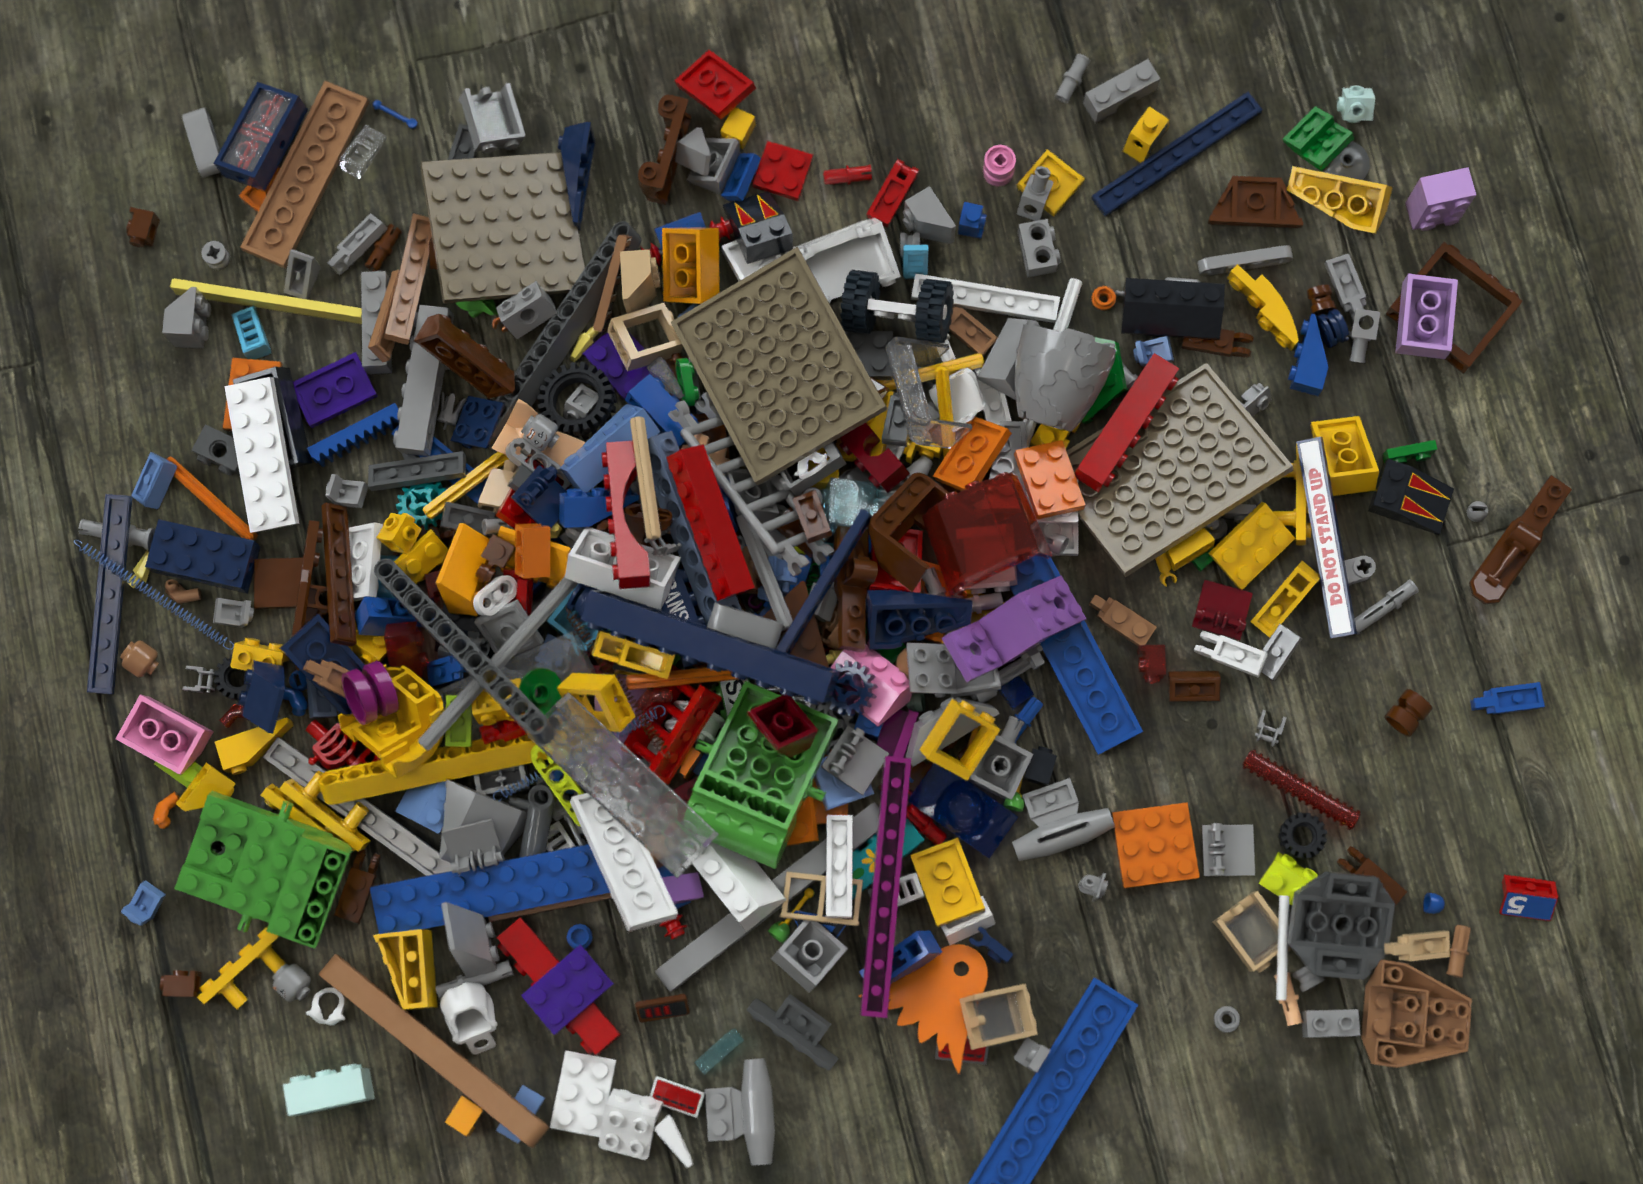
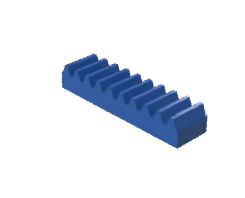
M394 403L308 447L307 449L312 459L324 467V460L326 458L332 463L334 461V454L341 458L342 450L351 453L352 445L359 449L361 440L368 444L369 436L376 440L377 432L386 435L387 427L394 431L395 423L399 424L400 422L397 417L398 406Z

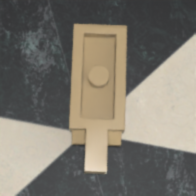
M1444 930L1404 934L1398 936V942L1384 944L1385 954L1399 955V960L1404 961L1450 957L1449 931Z

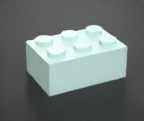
M352 1064L341 1067L342 1072L336 1073V1070L330 1069L316 1072L315 1078H311V1075L290 1078V1083L283 1084L288 1116H300L375 1099L370 1069L362 1068L361 1064Z

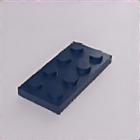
M316 614L280 649L340 714H353L346 698L317 685L318 683L312 681L314 675L302 670L307 660H312L318 664L322 660L331 661L349 671L358 669L362 672L365 665L348 646L330 643L329 625L319 614Z

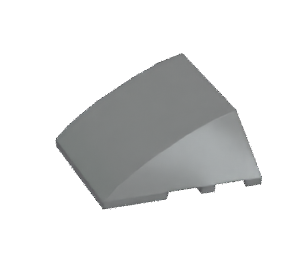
M446 779V799L444 802L445 811L442 831L492 819L503 855H505L523 834L528 810L516 808L503 801H497L498 799L495 800L493 797ZM441 833L439 858L452 863Z

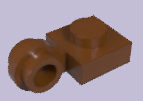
M493 534L481 555L489 563L487 565L482 563L475 575L479 578L478 581L489 584L496 574V570L493 569L495 565L505 569L515 551V546Z

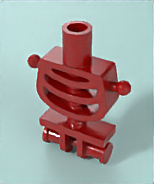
M315 719L305 730L318 741L312 747L314 757L309 758L308 763L310 765H314L319 761L324 768L334 770L342 767L344 764L354 766L368 763L367 760L373 755V752L367 748L356 758L354 754L357 749V741L354 742L342 732L339 723H336L328 731ZM341 735H343L344 737L342 741L339 743L338 741ZM348 740H351V748L349 750L345 749ZM375 755L374 759L371 762L378 761L381 759L377 755Z

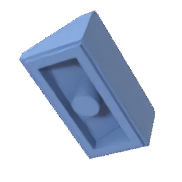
M150 452L132 497L145 507L158 509L177 466L163 457Z

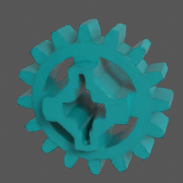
M441 482L411 485L409 489L403 487L404 495L397 496L400 502L396 504L399 511L398 514L407 513L415 519L414 523L419 527L423 525L425 530H428L431 523L435 527L438 526L436 521L442 519L443 511L435 518L430 519L424 514L423 507L447 490L443 488Z

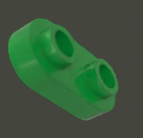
M688 358L676 359V375L681 401L684 400L688 407L695 406V401L699 400L698 387L693 385L694 366L692 362H689Z

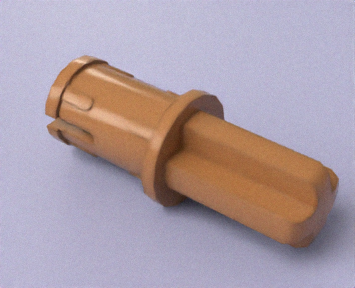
M1456 925L1452 947L1449 950L1451 953L1446 972L1447 975L1463 978L1462 974L1466 955H1469L1467 948L1471 929L1467 926Z

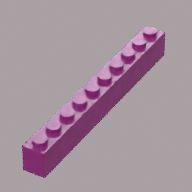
M885 756L860 1006L861 1016L887 1018L911 758Z

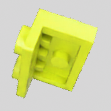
M1278 852L1260 879L1259 884L1278 897L1290 896L1289 904L1292 905L1294 892L1318 877V874L1309 868L1305 869L1297 864L1296 860L1290 855H1283Z

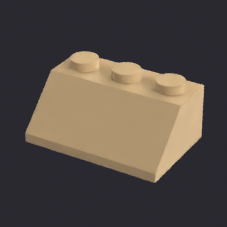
M650 249L621 251L622 298L626 313L628 314L646 308L657 296L656 288L661 287L660 273H658L656 257H651Z

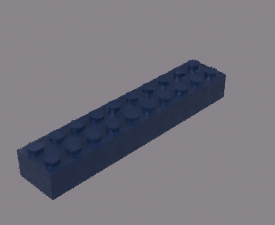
M590 590L581 620L588 622L587 627L599 631L609 629L612 630L611 635L622 639L636 638L634 642L645 647L659 646L658 651L668 655L682 654L684 655L683 660L691 663L706 662L708 663L707 668L722 672V670L732 671L731 676L741 680L753 678L756 680V685L768 689L770 687L774 688V686L781 688L780 693L791 697L795 695L805 696L804 701L814 705L823 704L831 700L840 673L836 669L712 630L706 625L601 590Z

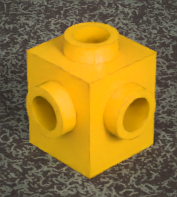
M390 513L376 538L391 551L408 554L413 544L417 541V537L422 529L414 523L415 519L407 513H402V515Z

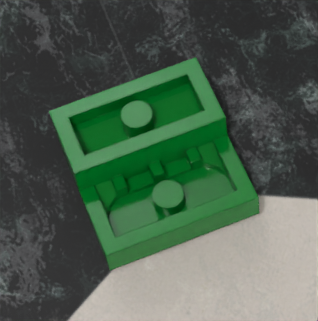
M1315 106L1283 138V142L1309 164L1323 171L1354 139L1353 132L1335 123L1332 115Z

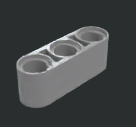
M206 107L182 114L200 176L205 178L221 173L214 165L220 148Z
M714 603L707 627L776 649L784 624L733 607Z

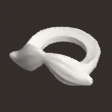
M814 452L798 461V468L794 475L799 476L801 479L814 475L827 464L828 453ZM809 460L819 464L808 472L807 462Z
M335 988L322 989L315 994L311 1010L307 1011L306 1015L311 1016L319 1024L335 1025L339 1021L345 1020L343 1011L346 999ZM334 993L339 998V1004L329 1018L325 1020L319 1007V999L323 994Z

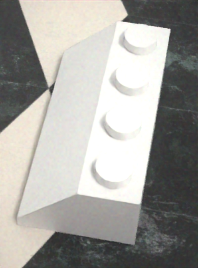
M585 527L568 554L565 578L660 610L669 595L681 557L672 554L653 556V548L639 544L648 552L650 587L619 589L618 580H613L612 565L617 564L616 557H611L610 542H614V535H609V533L591 527Z
M696 836L681 848L746 932L786 901V898L755 860L699 836Z

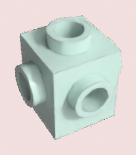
M1351 86L1350 88L1342 89V97L1337 99V111L1341 112L1343 120L1350 123L1373 120L1375 96L1372 88Z

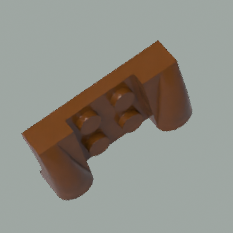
M665 95L658 103V112L664 119L666 128L664 133L666 144L664 149H660L658 153L657 163L645 162L639 169L638 184L647 201L663 205L667 204L678 163L675 162L677 143L687 135L692 118L686 112L689 99Z

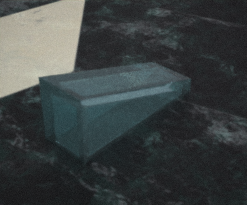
M733 1028L694 1063L705 1075L740 1045L744 1039Z

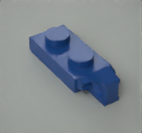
M452 656L428 662V685L434 688L461 681V679H464L463 673L466 671Z
M1540 682L1491 688L1483 692L1484 697L1470 700L1472 711L1486 709L1487 714L1493 715L1545 707Z

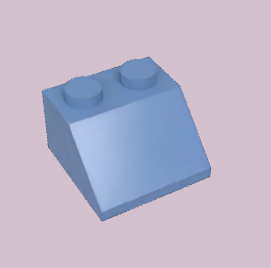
M446 781L407 789L395 812L440 835L444 823Z

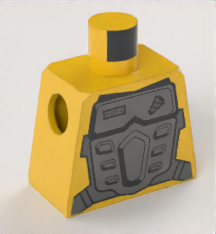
M1149 107L1131 130L1123 152L1140 163L1146 160L1169 129V119ZM1135 142H1140L1143 147H1139Z

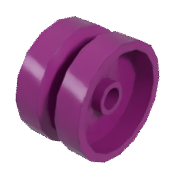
M378 660L364 665L362 672L358 669H353L342 674L341 680L345 698L354 717L361 725L377 720L378 713L384 717L398 711L399 706L395 687L387 670Z

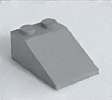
M447 902L441 903L450 951L466 977L471 978L497 971L495 961H499L497 947L492 946L491 938L495 937L492 923H487L482 914Z

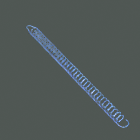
M91 546V547L84 553V554H86V553L88 552L87 556H91V555H92V557H91L92 559L96 558V560H95L96 562H98V561L100 560L99 564L101 565V564L104 563L103 567H106V566H105V563H106L108 557H107L102 563H101V560H102V558L104 557V554L97 560V558H98V556H99V554H100V551H99V553L93 558V555H94V553H95V551H96L97 549H95V550L89 555V552H90V550L92 549V546ZM116 562L108 570H110L112 567L114 568ZM120 565L113 571V572L116 571L115 575H118V574H117V571H118ZM128 570L119 578H122L124 575L126 576ZM132 573L125 579V580L128 579L127 583H130V582H129V579H130ZM134 576V578L132 579L133 581L131 583V586H134L136 583L138 584L140 578L133 584L136 576ZM144 581L137 587V588L140 587L139 591H142V590H143V589H141V587H142ZM146 584V586L144 587L145 589L143 591V594H146L148 591L150 592L152 586L145 592L148 584ZM156 589L149 595L151 596V599L155 598L153 597ZM158 592L156 595L157 597L155 599V602H158L160 600L159 605H161L162 603H164L163 607H166L168 605L167 610L171 609V613H173L174 611L172 610L176 602L169 608V605L171 604L172 600H170L165 605L168 599L167 597L161 603L164 594L157 600L160 592ZM178 605V607L176 608L177 610H176V612H175V615H178L179 613H180V615H181V613H182V611H183L184 608H182V609L177 613V611H178V609H179V607H180V605ZM188 610L181 616L183 617V621L187 619L185 618ZM194 616L190 621L188 618L187 623L191 622V626H193L192 623L196 616ZM200 618L196 621L197 623H196V625H195V629H197L199 626H200V628H201V626H202V624H203V622H204V621H202V622L197 626V624H198ZM206 624L201 630L199 628V631L203 630V634H205L206 632L204 631L208 624ZM215 629L209 635L207 633V637L211 635V639H213L212 636L215 632ZM218 632L216 634L217 636L215 638V642L219 640L218 644L220 645L223 643V647H225L224 644L227 640V637L220 643L223 634L217 639L219 635Z
M659 705V706L654 707L653 710H654L655 716H654L653 713L649 710V713H650V716H651L650 721H653L652 716H653L655 719H657V714H656V712H655V708H657V707H663V708H664V706ZM632 720L633 725H634V728H633L632 725L629 723L628 725H629L630 730H629V729L627 728V726H626V727H625L626 733L624 732V734L627 735V730L631 733V732H632L631 727H632L633 730H636L635 725H636L638 728H640V724L638 723V725H637V724L635 723V721ZM621 731V734H620L619 732H618V733L616 732V734H617V737L615 736L616 739H619L618 734H619L621 737H623L622 731ZM611 732L612 737H613V739H612V738L609 736V734L606 733L609 742L606 740V738L604 737V735H602L603 740H604V743H603V742L601 741V739L598 737L600 746H599L598 743L594 740L596 749H595V747L592 745V743L589 742L592 751L589 749V747L587 746V744H585L586 749H587V752H588L587 755H589V751H590L591 753H593V748L597 751V750H598L597 746H598L599 748H602L601 743H602L604 746H606V742H607L608 744H610V739L614 742V741H615V739H614L615 734H614L613 732ZM581 746V749H582L583 755H582V754L580 753V751L577 749V752H578V755H579V758H578L579 760H580V755H581L582 757H585L584 752L586 753V751L583 749L582 746ZM572 751V752H573V755H574L575 760H574V759L572 758V756L568 753L569 758H570V761H571L570 764H572V760H573L574 762H576V757H577V755L575 754L574 751ZM564 755L566 764L563 762V760H562L561 758H560V760L562 761V763H563L565 766H568L567 761L569 762V760H568V759L566 758V756ZM534 771V774H535V776H536V780H535L534 777H533V776L531 775V773H530V777H531V779H532V782L528 779L527 776H525L526 779H527L528 785L525 783V781L523 780V778H521V780H522V782H523V786H524L523 789H525V785L529 787V782H530L531 784H533V783H534L533 780H534L535 782H538L537 777H538L540 780H542V776H541V778H540V777L537 775V773ZM517 780V783H518V785H519V789L521 790L520 786L522 787V785H521V784L519 783V781ZM508 784V786H509V789H510L511 794H510V793L507 791V789L504 787L505 792H506V795H507L506 798H508V794L512 796V791H513V789L511 788V786H510L509 784Z

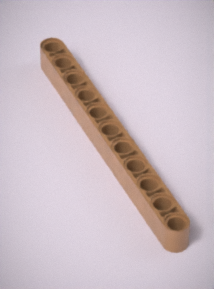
M334 954L321 970L319 975L529 1147L534 1148L549 1129V1126L411 1013L403 1010L401 1005L339 955Z

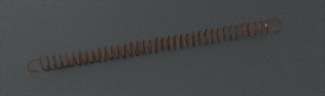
M575 614L570 619H568L569 623H572V627L576 628L577 626H580L583 623L581 621L579 622V625L576 624V626H573V623L578 622L580 618H577L573 622H570V620L576 618L578 614ZM574 628V630L577 631V634H580V635L583 634V633H585V632H587V630H588V629H584L581 633H578V631L581 630V629L579 628L578 630H576V629ZM590 632L586 633L583 637L579 635L582 641L585 642L584 644L587 645V649H590V653H592L591 649H593V646L591 648H588V646L593 644L595 640H592L589 644H586V642L591 640L593 636L584 641L583 638L589 636ZM594 656V657H595V660H597V663H598L599 660L602 659V658L596 659V656ZM604 659L601 663H598L600 664V667L602 663L606 662V659ZM608 662L603 667H601L602 671H605V675L613 674L616 671L614 669L609 674H606V671H609L610 669L607 668L606 670H603V668L610 665L611 662ZM636 700L631 701L629 704L635 703ZM639 703L635 704L632 709L637 707ZM641 707L637 708L634 713L639 711ZM638 713L637 715H635V716H636V720H639V721L647 716V715H643L640 719H637V716H639V715H641V714ZM644 720L642 723H639V724H641V727H642V724H643V723H646L647 721ZM652 722L648 723L645 727L650 726ZM650 727V728H649L648 730H646L645 732H646V735H649V739H652V740H653L654 738L658 737L660 734H656L653 738H650V735H652V734H654V733L657 732V730H654V731L651 732L650 734H647L648 731H650V730L653 729L652 727ZM657 739L655 742H652V743H654V746H655V743H656V742H659L660 740ZM665 741L661 742L658 746H655L657 747L656 749L658 750V747L663 745ZM667 745L663 746V747H662L661 749H659L658 751H660V752L662 753L661 750L665 749V748L667 747Z

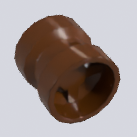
M1319 285L1307 290L1308 299L1312 302L1310 308L1312 314L1316 316L1326 315L1329 311L1336 309L1335 302L1331 300L1332 289L1330 285Z

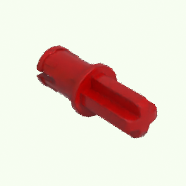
M846 165V168L825 170L823 172L824 183L826 185L838 183L850 185L851 182L871 181L872 174H861L863 172H871V166L849 168V165Z
M910 804L907 807L906 818L917 827L916 830L920 834L923 833L934 845L944 842L947 835L933 823L932 817L926 816L914 804Z

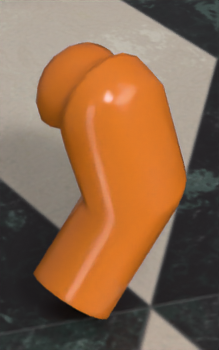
M175 791L156 805L153 822L155 825L158 824L160 829H165L171 824L168 817L169 810L177 805L176 802L180 798Z

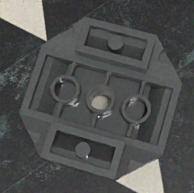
M1325 871L1294 892L1287 944L1314 975L1364 980L1371 973L1370 971L1378 965L1379 961L1388 955L1384 953V944L1390 942L1395 903L1383 887L1380 879L1376 876ZM1342 917V924L1336 928V921Z

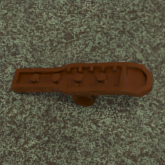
M1552 475L1546 480L1523 515L1509 524L1470 580L1469 586L1473 597L1485 605L1501 601L1508 588L1541 543L1545 527L1572 489Z
M849 503L836 514L834 527L835 552L861 509L867 511L864 505ZM868 528L864 531L834 581V590L838 599V649L856 652L865 650L867 590L876 580L878 573L877 562L869 558Z
M309 520L291 637L316 614H319L324 619L328 613V606H324L319 602V595L327 592V587L310 584L313 567L318 568L320 553L315 552L316 542L321 543L323 528H319V521ZM294 665L295 671H300V670Z

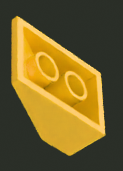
M1360 416L1311 422L1313 438L1323 437L1333 496L1375 491L1379 469Z

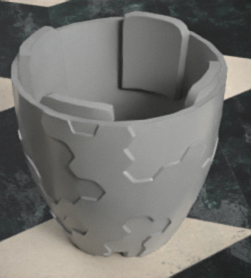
M1027 320V324H1023L1015 358V398L1018 417L1072 432L1086 416L1107 380L1116 357L1115 344H1100L1095 342V337L1090 334L1073 329H1065L1063 332L1038 327L1039 323L1037 321Z

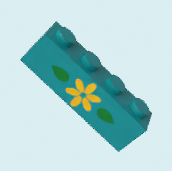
M907 818L905 821L902 859L924 842V838ZM877 833L866 841L868 846L860 851L858 848L852 852V879L863 880L862 892L872 885ZM852 885V900L856 898L857 885Z

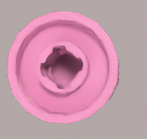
M995 145L986 152L983 175L991 185L1004 186L1013 178L1016 157L1012 149L1004 145Z

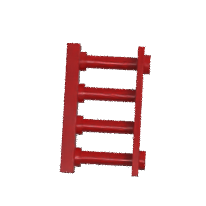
M672 665L670 671L681 670L680 668ZM689 684L658 687L644 709V713L641 715L643 716L647 713L651 719L649 710L655 716L654 707L662 705L664 708H655L657 719L652 716L653 721L648 720L652 724L645 727V729L641 727V724L640 728L635 725L636 730L632 729V732L628 735L619 751L635 760L643 757L651 764L646 772L669 785L722 697L702 685H699L697 690ZM681 692L691 698L684 711L673 704ZM668 713L678 720L670 733L661 727ZM652 726L654 728L648 731L647 734L654 730H657V732L650 735V738L660 734L658 738L662 737L661 740L665 741L662 747L667 745L665 749L661 750L662 753L659 751L657 755L647 748L652 739H649V735H646L645 731Z

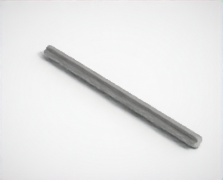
M564 576L490 660L502 670L578 583L566 579ZM472 679L418 739V743L424 749L430 750L484 689Z

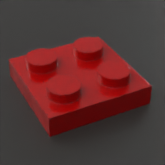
M767 141L752 184L753 188L799 201L813 160V154Z

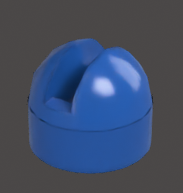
M294 671L289 677L290 686L299 691L307 689L306 676L301 671ZM297 674L299 675V679L302 684L300 686L297 685V681L295 678Z
M1427 893L1423 901L1425 913L1437 914L1444 909V899L1440 895L1434 893Z

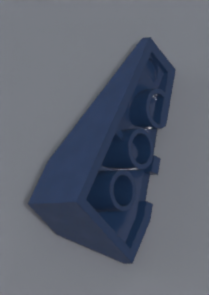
M583 122L565 127L563 136L560 135L558 140V150H561L572 219L574 226L578 227V230H581L596 141L591 122Z
M867 590L866 621L869 649H895L901 647L902 643L914 639L920 641L925 639L924 636L936 632L945 633L971 624L973 602L969 599L899 590Z

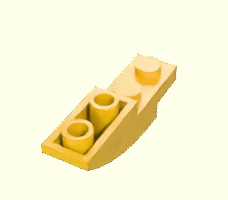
M1237 264L1229 273L1230 285L1236 291L1244 293L1247 296L1248 302L1253 307L1261 309L1256 317L1261 328L1265 331H1270L1276 336V341L1283 348H1288L1292 351L1299 340L1293 318L1282 297L1263 275L1254 280Z

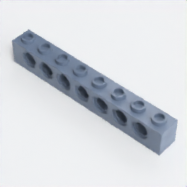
M672 431L648 438L655 495L660 507L672 513L670 533L674 544L680 543L682 545L678 550V554L681 557V562L707 626L714 603L739 610L742 609L736 596L717 601L712 590L709 576L703 565L698 545L694 540L693 531L686 517L682 500L677 492V486L666 458L679 451Z

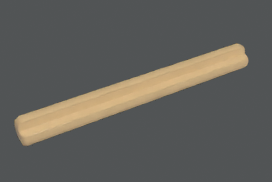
M637 416L630 419V427L646 538L654 540L661 537L645 419L644 417Z

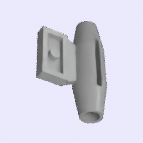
M1068 778L1022 795L1030 819L1038 828L1012 843L1018 860L1023 861L1050 856L1087 843L1113 829L1115 825L1108 808L1078 813L1079 801L1072 782Z
M765 1058L744 1060L741 1091L733 1087L705 1089L708 1142L735 1140L744 1134L751 1165L772 1164L775 1124L773 1094Z

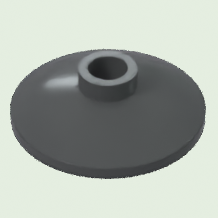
M1351 141L1323 172L1364 180L1370 168L1369 156L1362 146ZM1343 158H1349L1351 160V163H1345L1343 161Z

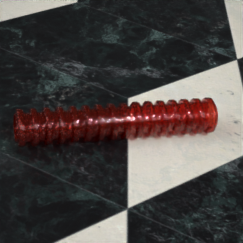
M1255 749L1248 753L1242 764L1244 770L1248 768L1251 774L1255 772L1256 777L1259 778L1261 776L1263 781H1270V785H1277V789H1284L1285 794L1289 792L1292 798L1296 796L1299 802L1304 801L1306 806H1312L1311 809H1318L1320 814L1325 813L1326 818H1333V822H1340L1339 825L1347 826V830L1353 829L1360 818V810L1355 811L1353 806H1346V802H1339V798H1332L1333 795L1331 793L1327 795L1324 789L1320 791L1319 786H1312V782H1305V778H1298L1296 773L1294 775L1291 774L1290 769L1286 771L1283 765L1279 767L1276 761L1271 762L1269 757L1264 758L1263 754H1257Z

